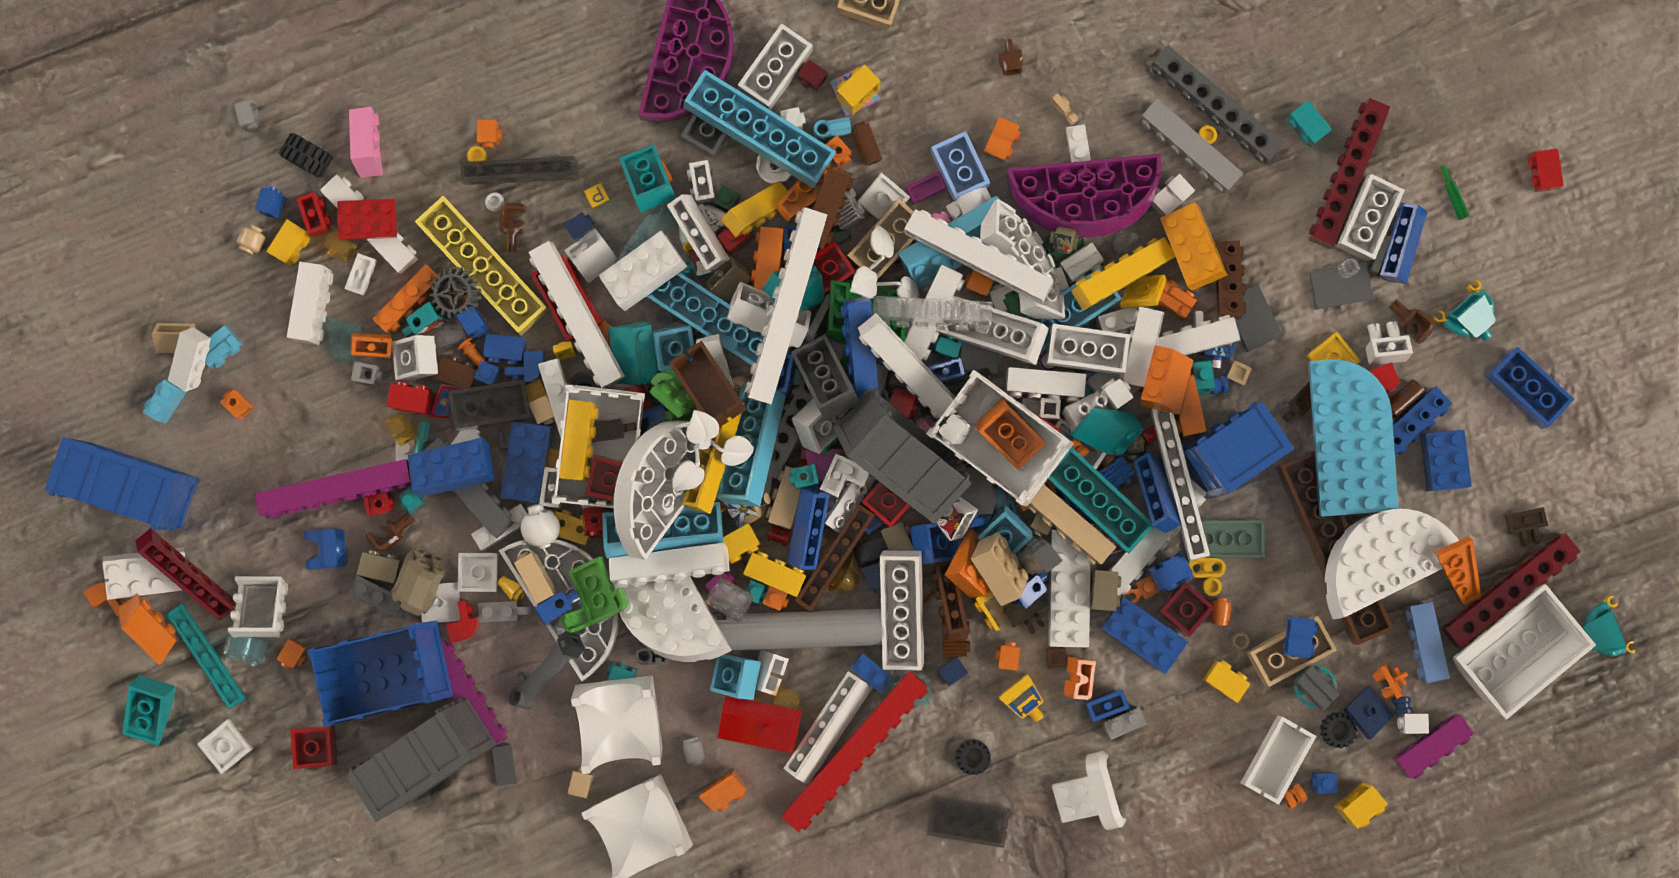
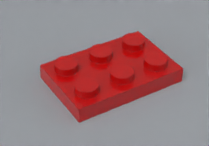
M396 199L337 201L339 240L397 238Z

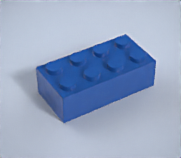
M1519 347L1510 349L1485 375L1497 389L1540 429L1550 427L1575 400Z
M512 421L500 498L539 504L544 469L547 467L549 449H551L554 430L552 427Z
M482 437L408 455L412 492L420 497L495 480L490 445Z
M1125 597L1120 598L1119 607H1116V611L1110 612L1100 627L1105 633L1164 674L1169 671L1188 643Z

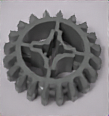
M450 267L449 270L445 268L443 273H437L438 279L434 278L432 280L435 286H430L429 288L434 290V293H431L429 296L435 298L431 303L438 304L435 310H442L441 315L446 316L448 314V318L455 316L458 319L456 315L459 313L462 315V311L470 312L468 307L479 306L476 300H480L481 297L477 296V293L482 290L477 289L476 286L480 282L473 281L475 275L469 276V270L463 271L462 267L457 269ZM458 278L465 283L467 289L461 286L460 281H458ZM450 279V282H448V288L445 291H443L446 282ZM454 291H462V293H457V295L449 294ZM465 295H468L466 302L463 306H461V304L463 303V297ZM444 297H447V298L450 300V304H451L453 307H451V306L446 302V300H445Z

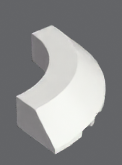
M996 199L981 223L980 239L988 246L993 245L1000 250L999 252L1004 255L1010 254L1016 257L1017 261L1022 264L1028 263L1032 265L1034 270L1039 273L1042 271L1052 276L1051 279L1054 280L1053 286L1042 305L1019 293L1020 312L1034 319H1064V296L1060 295L1058 285L1061 281L1053 269L1055 264L1051 255L1047 254L1042 246L1044 242L1036 231L1033 232L1025 218L1021 219L1015 214V209Z

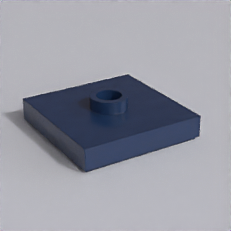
M1366 686L1343 709L1368 740L1372 739L1394 716L1370 686Z

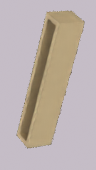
M1044 484L1029 505L1026 506L1034 514L1038 512L1042 516L1041 520L1049 527L1053 525L1057 529L1056 533L1064 540L1068 538L1073 542L1071 546L1078 552L1082 550L1087 555L1085 558L1093 565L1096 563L1101 565L1116 548L1112 542Z

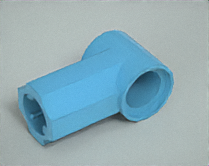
M849 117L829 121L819 120L815 123L813 130L814 137L819 141L827 140L836 135L852 134ZM824 127L827 129V132L820 134L817 129Z

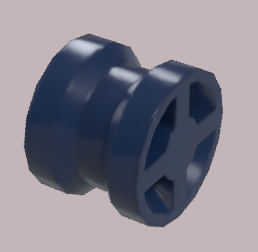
M1410 696L1391 699L1395 707L1393 714L1413 713V708L1410 707V702L1412 701Z

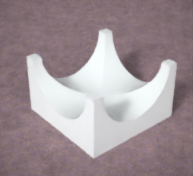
M653 675L575 685L571 702L572 707L575 706L580 727L582 774L590 773L595 767L606 762L626 758H641L651 761L653 765L661 764L663 746Z
M661 774L596 803L581 813L584 820L590 821L595 826L604 841L612 865L611 878H628L667 858L676 855L680 856L693 846Z

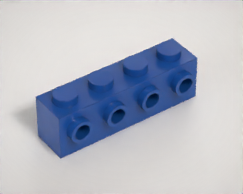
M1400 203L1380 273L1389 282L1407 284L1427 216V211L1418 204Z
M1437 386L1428 390L1393 422L1395 455H1401L1407 450L1406 445L1412 441L1414 443L1422 436L1420 434L1421 431L1431 428L1436 423L1434 420L1438 416L1442 417L1450 410L1448 407L1452 402Z
M1147 453L1133 461L1153 527L1167 533L1180 526V518L1162 460L1151 453Z
M817 488L800 489L787 562L800 570H816L830 496V494Z

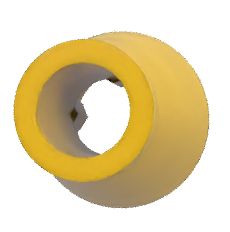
M502 576L497 582V585L501 587L511 601L519 602L526 594L519 583L506 576Z

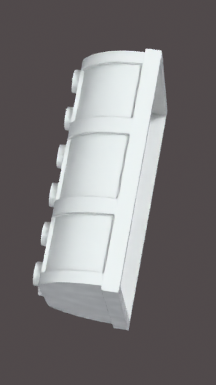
M1542 584L1521 603L1508 611L1504 617L1487 631L1479 635L1464 650L1453 657V662L1480 698L1492 710L1502 716L1503 719L1507 720L1595 647L1596 644L1546 584Z

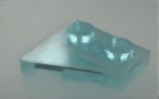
M326 316L332 357L353 363L355 355L350 353L351 332L361 334L363 326Z

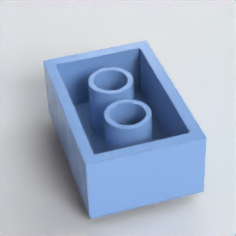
M966 131L931 147V155L953 201L973 190L989 187L990 181Z

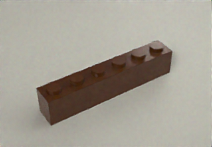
M862 503L857 506L795 601L810 612L876 515Z

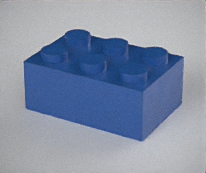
M1465 429L1422 434L1420 440L1427 492L1472 487Z

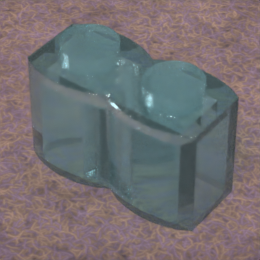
M228 632L223 654L228 655L227 659L239 661V658L246 660V664L257 666L258 663H264L270 640L260 637L233 638Z

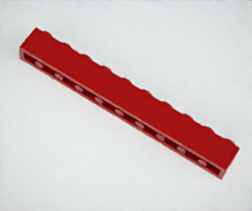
M909 670L784 811L781 818L798 833L801 829L806 830L812 823L810 819L815 814L818 816L824 810L823 804L827 800L831 802L838 794L836 792L840 785L844 787L851 779L849 775L853 771L857 772L863 766L861 761L866 756L870 758L876 751L874 748L878 742L882 744L889 736L887 732L891 728L895 729L901 723L900 717L904 713L908 715L915 707L913 705L917 698L921 700L926 695L928 685L912 670Z

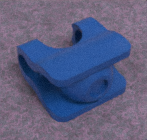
M320 529L304 532V540L315 541L319 546L318 556L315 559L306 561V569L314 570L346 566V540L343 529Z

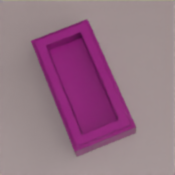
M940 171L906 186L905 189L914 205L947 190V186Z

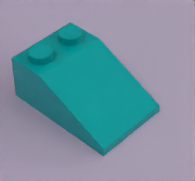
M655 144L619 158L640 213L676 199Z
M1093 408L1072 431L1071 435L1107 454L1122 455L1144 430L1134 413Z
M139 675L128 685L122 734L159 746L173 706L176 686Z

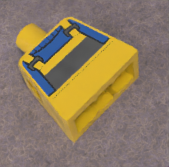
M1025 674L998 696L1004 704L1022 719L1029 715L1036 723L1044 716L1038 709L1043 700L1028 674Z

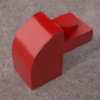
M468 600L457 602L461 621L446 624L450 643L467 640L473 637L479 629V617L472 618L471 615L474 614V610Z

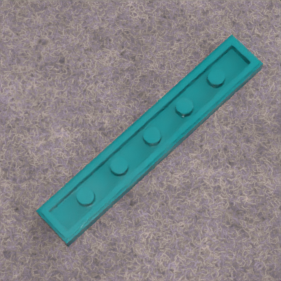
M181 603L167 612L166 616L228 709L234 708L247 699L185 604Z

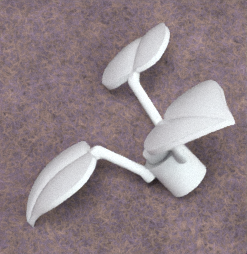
M875 225L871 233L870 243L873 251L880 255V258L869 268L862 266L856 271L850 292L871 299L877 293V286L896 285L898 286L897 295L905 305L917 308L919 292L916 283L910 277H902L900 282H877L876 273L871 271L884 259V256L890 258L894 252V244L889 233L881 226Z
M694 410L687 426L686 436L690 442L695 443L693 448L695 449L696 463L694 464L688 460L678 466L672 479V488L675 490H689L696 488L702 483L705 473L701 467H698L700 465L699 449L705 450L710 445H713L720 452H723L721 461L724 464L735 466L745 462L753 453L754 447L745 437L733 436L725 442L724 448H721L711 439L717 436L719 432L718 422L709 414Z

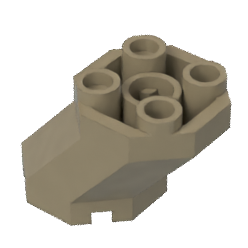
M415 547L414 550L409 551L396 584L391 590L392 599L395 602L399 600L402 603L400 607L403 610L417 616L421 615L422 612L426 614L429 611L440 581L445 574L444 565L441 563L442 559L436 554L425 552L420 547Z

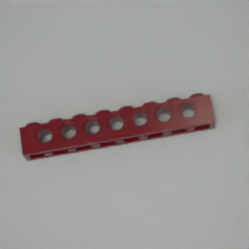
M1371 98L1365 103H1361L1358 109V113H1360L1358 120L1355 119L1351 126L1353 133L1351 137L1348 136L1344 144L1346 148L1344 155L1341 154L1337 161V165H1339L1337 172L1334 171L1330 178L1331 187L1326 189L1323 195L1325 202L1317 210L1316 217L1318 219L1316 224L1313 223L1308 234L1311 235L1309 241L1329 249L1335 246L1391 106ZM1365 117L1371 118L1373 124H1367L1365 121ZM1358 135H1364L1366 142H1361ZM1351 152H1356L1359 155V159L1352 158ZM1344 169H1349L1352 173V176H1346L1344 173ZM1337 186L1343 187L1345 193H1338ZM1331 203L1337 205V212H1334L1330 209ZM1323 221H1328L1331 228H1324Z
M1566 533L1559 534L1481 596V599L1476 600L1441 628L1455 647H1467L1473 642L1472 639L1476 635L1479 636L1484 631H1487V627L1491 623L1495 624L1499 621L1506 611H1510L1513 607L1517 606V603L1521 599L1527 598L1536 587L1546 584L1548 582L1546 579L1551 575L1556 576L1563 570L1561 567L1566 563L1571 564L1578 558L1576 555L1581 551ZM1556 551L1560 555L1558 561L1554 559V553ZM1541 563H1543L1545 566V571L1543 573L1539 571V565ZM1526 575L1530 577V583L1528 585L1524 583V577ZM1511 587L1515 589V595L1513 597L1509 595V589ZM1496 599L1500 601V607L1498 609L1494 607V601ZM1481 611H1484L1486 615L1483 621L1479 619ZM1467 622L1471 626L1468 633L1464 631V625Z

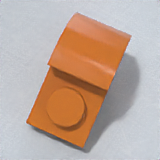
M105 582L97 583L83 592L93 608H101L109 603L116 616H119L118 607L126 602L125 598L107 600Z

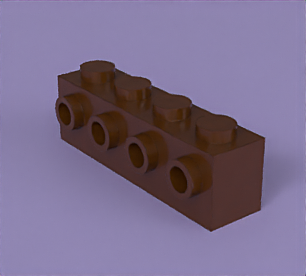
M1240 240L1217 241L1215 246L1227 272V276L1216 280L1217 317L1230 315V318L1234 317L1235 320H1240L1246 314V302H1243L1246 288L1245 284H1242L1245 268L1244 265H1241L1244 249L1243 246H1240Z
M952 560L935 562L934 571L931 572L932 581L937 584L935 596L937 601L940 600L941 607H938L939 616L944 618L945 624L942 625L943 635L947 636L948 643L968 640V626L960 588L945 576Z

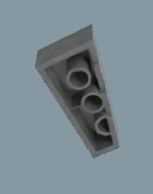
M1032 534V539L1016 553L1022 569H1025L1027 574L1030 573L1031 575L1034 573H1048L1063 561L1049 542Z

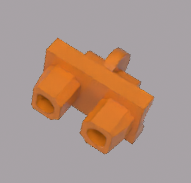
M1387 662L1382 663L1380 668L1374 671L1372 675L1377 683L1385 679L1389 683L1388 686L1381 689L1385 699L1395 696L1398 699L1402 697L1403 691L1397 681L1400 682L1401 686L1406 685L1407 683L1404 678L1408 673L1407 671L1400 672L1399 668L1395 667L1392 669L1395 673L1393 675Z

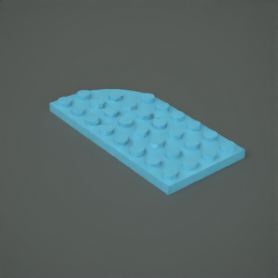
M1344 360L1308 361L1319 516L1373 513L1399 509L1392 410L1384 387L1372 373L1355 363Z

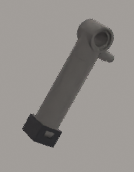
M564 631L557 639L558 645L528 678H526L523 672H519L518 679L521 686L514 687L509 694L510 705L527 710L531 709L535 705L536 697L573 657L578 658L586 650L580 636Z

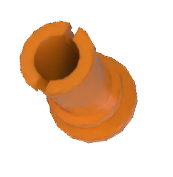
M470 337L464 340L457 350L462 349L464 351L463 354L467 355L476 367H479L481 361L485 362L487 359L476 349L475 343L472 344L470 342L473 339Z

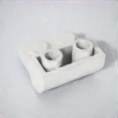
M593 229L564 250L588 283L619 261L596 229Z

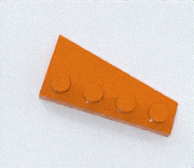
M829 164L815 188L798 179L795 185L777 204L776 209L788 222L796 217L798 211H802L805 207L809 208L816 203L831 164Z
M1468 536L1435 551L1434 553L1460 602L1465 606L1481 599L1473 540Z

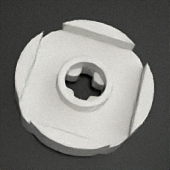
M759 155L756 167L760 178L766 183L772 185L778 181L786 183L792 176L781 168L773 170V167L770 166L772 162Z

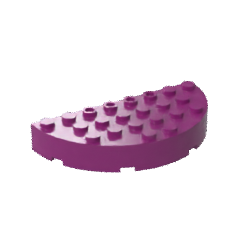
M667 0L638 114L640 120L668 122L693 114L683 108L684 101L704 70L726 82L733 63L734 38L729 16L720 0Z
M1160 154L1009 168L1007 183L1016 205L1029 219L1039 226L1053 232L1059 226L1071 228L1076 231V235L1082 238L1104 236L1130 226L1151 206L1158 189L1161 157Z

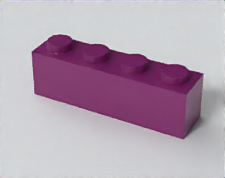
M1453 714L1429 731V733L1394 756L1393 759L1407 778L1416 779L1424 773L1423 770L1428 766L1431 768L1438 764V759L1442 756L1452 754L1456 746L1469 742L1471 740L1470 736L1474 733L1460 714Z

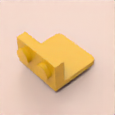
M989 588L986 596L974 597L975 602L973 604L979 613L983 612L986 616L983 620L990 630L998 631L1000 630L983 604L994 597Z

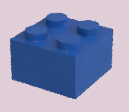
M937 523L910 527L913 550L922 551V564L953 560L958 550L957 541H950Z

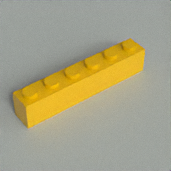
M1163 237L1160 240L1154 238L1146 243L1147 247L1143 248V246H1140L1132 251L1133 255L1129 256V254H1126L1119 258V263L1115 264L1113 261L1104 267V271L1101 272L1099 269L1092 273L1090 279L1086 280V278H1083L1076 282L1077 287L1071 292L1082 310L1084 311L1175 258V254L1166 238Z
M741 414L733 419L728 417L729 422L719 428L717 436L711 438L721 448H724V444L729 438L735 436ZM710 445L705 450L699 449L700 465L698 467L704 470V479L696 488L686 490L682 505L694 511L711 514L726 466L721 461L723 452H720L713 445Z

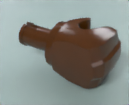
M507 203L500 209L499 228L500 232L506 235L505 252H517V235L523 233V229L520 228L525 222L519 221L515 223L514 219L526 212V205L522 203Z
M1395 299L1391 303L1392 305L1388 307L1401 318L1399 325L1401 327L1404 326L1405 334L1410 332L1411 326L1415 328L1413 337L1415 343L1421 344L1431 335L1434 329L1433 320L1419 309L1413 308L1409 310L1398 299Z
M407 512L396 522L388 520L386 521L388 526H379L380 529L387 532L385 538L378 537L374 533L369 532L365 535L366 540L374 550L383 553L403 538L402 531L415 522V520Z

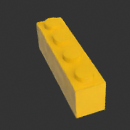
M778 181L731 208L721 220L735 237L742 233L745 236L753 230L754 226L758 228L766 222V219L770 221L778 215L779 211L776 209V206L787 194L788 190Z
M569 400L560 479L587 482V478H589L591 470L589 461L593 457L594 452L591 445L592 439L596 435L594 421L598 418V408L593 402Z

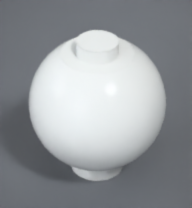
M543 504L527 507L529 513L523 517L521 522L523 538L529 544L539 546V549L550 547V543L556 540L560 531L558 518L550 510L544 509Z

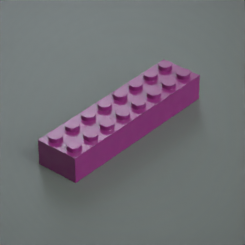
M403 459L254 493L259 516L266 515V519L284 516L283 512H285V515L301 512L302 507L304 510L321 507L320 503L326 506L340 503L339 499L342 502L358 499L359 494L361 498L376 495L377 490H379V493L394 491L395 486H398V489L412 487L408 459Z

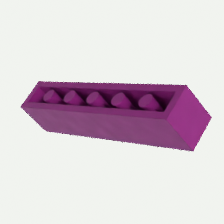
M442 640L453 692L451 699L455 704H457L456 700L460 698L463 701L468 699L497 744L508 738L505 726L502 723H498L495 718L497 717L496 712L492 707H488L485 702L487 700L486 696L481 690H477L475 686L477 683L471 674L468 675L465 671L466 665L461 658L458 659L455 655L456 649L450 641Z

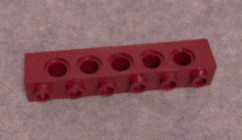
M148 529L135 540L137 552L219 621L235 609L232 596L153 529Z

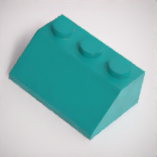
M812 265L799 312L820 306L825 299L822 275L814 265ZM780 270L773 272L762 288L774 302L773 293L775 287H779L781 281L778 279Z
M644 321L609 327L611 351L625 375L624 379L615 384L641 385L651 383L652 378L657 375L651 325Z

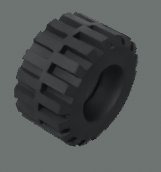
M295 133L289 134L279 151L282 158L319 178H322L333 159L330 153Z

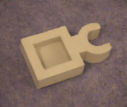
M1057 93L1050 103L1073 125L1079 118L1070 109V103L1066 97L1060 96Z

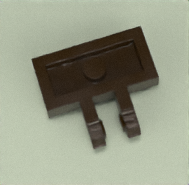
M1544 507L1504 515L1508 534L1519 532L1520 542L1523 547L1528 546L1529 543L1527 530H1531L1533 543H1540L1538 528L1548 526Z
M1040 597L1026 609L1013 604L1003 611L1013 628L1023 622L1031 634L1035 633L1034 627L1027 620L1031 616H1034L1041 628L1045 626L1037 613L1046 607Z

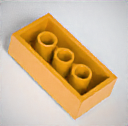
M1196 202L1160 218L1188 288L1193 291L1227 276L1202 211Z

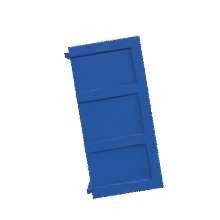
M1254 402L1248 406V409L1239 413L1235 410L1227 416L1229 420L1221 425L1216 423L1210 427L1212 431L1207 435L1204 432L1196 437L1198 441L1188 446L1185 444L1182 446L1188 472L1197 485L1207 493L1205 495L1207 499L1231 493L1295 449L1263 402L1260 404Z
M63 437L44 490L49 491L48 495L55 496L57 493L56 496L72 498L151 525V529L168 531L170 529L171 531H176V528L182 529L199 478L92 442Z
M437 620L408 625L406 628L383 631L368 637L345 640L335 645L308 649L307 653L308 657L311 658L324 718L322 719L323 727L453 697Z

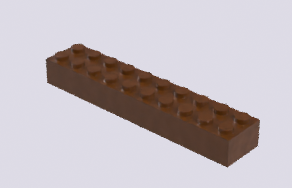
M1315 451L1276 466V469L1325 580L1326 566L1331 550L1349 526L1344 515L1319 516ZM1381 599L1341 618L1352 644L1356 645L1394 630Z

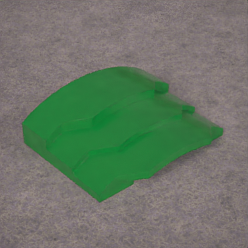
M831 280L826 336L846 344V337H844L842 331L845 322L841 315V306H843V300L862 298V296L850 292L851 280L846 282ZM877 286L875 297L869 299L871 300L872 316L877 314L905 342L906 305L899 299L896 290H890L887 286Z

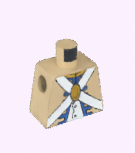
M764 493L760 507L734 505L725 502L724 504L739 529L759 519L768 509L767 505L771 503V498L768 493Z

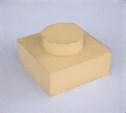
M1234 360L1228 371L1227 379L1244 386L1252 368Z

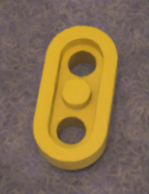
M1201 558L1188 562L1195 578L1220 577L1226 571L1225 562L1219 558ZM1195 564L1199 566V570L1197 572L1193 570V566ZM1214 564L1218 566L1216 572L1212 570Z

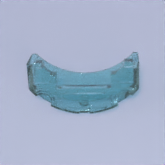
M664 204L659 205L653 212L648 214L630 237L616 262L658 232L662 231L666 235L677 224L668 207Z

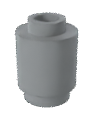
M698 737L683 740L684 745L682 748L687 764L691 763L692 766L702 764L705 754L701 740L699 741Z

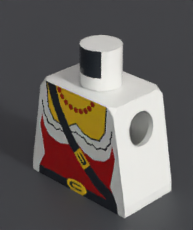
M959 497L936 523L950 541L963 538L978 509Z

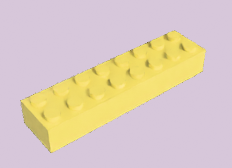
M444 196L415 221L457 268L462 267L463 271L469 270V276L475 275L473 281L480 282L476 288L482 290L481 294L521 336L549 311L547 306Z

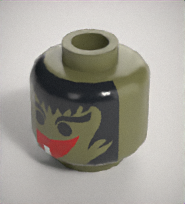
M1059 226L1055 232H1051L1049 243H1053L1052 247L1055 251L1069 254L1072 250H1076L1079 235H1076L1074 229Z
M1140 434L1138 439L1127 448L1123 455L1128 456V460H1137L1139 456L1146 454L1145 437Z

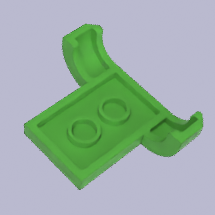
M673 369L658 373L652 378L651 383L654 386L650 393L675 416L680 417L698 409Z
M602 556L568 571L583 608L560 616L565 631L569 633L579 631L627 608L629 600L624 588L615 590Z

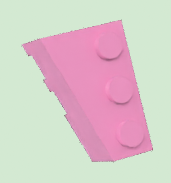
M372 107L349 109L350 155L360 178L383 175L379 146L380 134L377 128L379 117L378 114L374 113Z

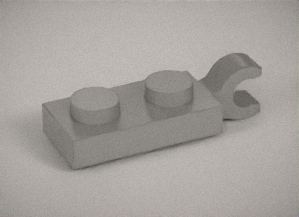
M518 602L478 603L479 622L519 621L518 615L532 614V606L518 607Z

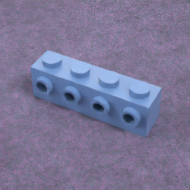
M1433 602L1405 606L1404 618L1410 627L1408 636L1414 645L1412 653L1419 667L1417 668L1418 678L1424 683L1449 679L1450 676Z

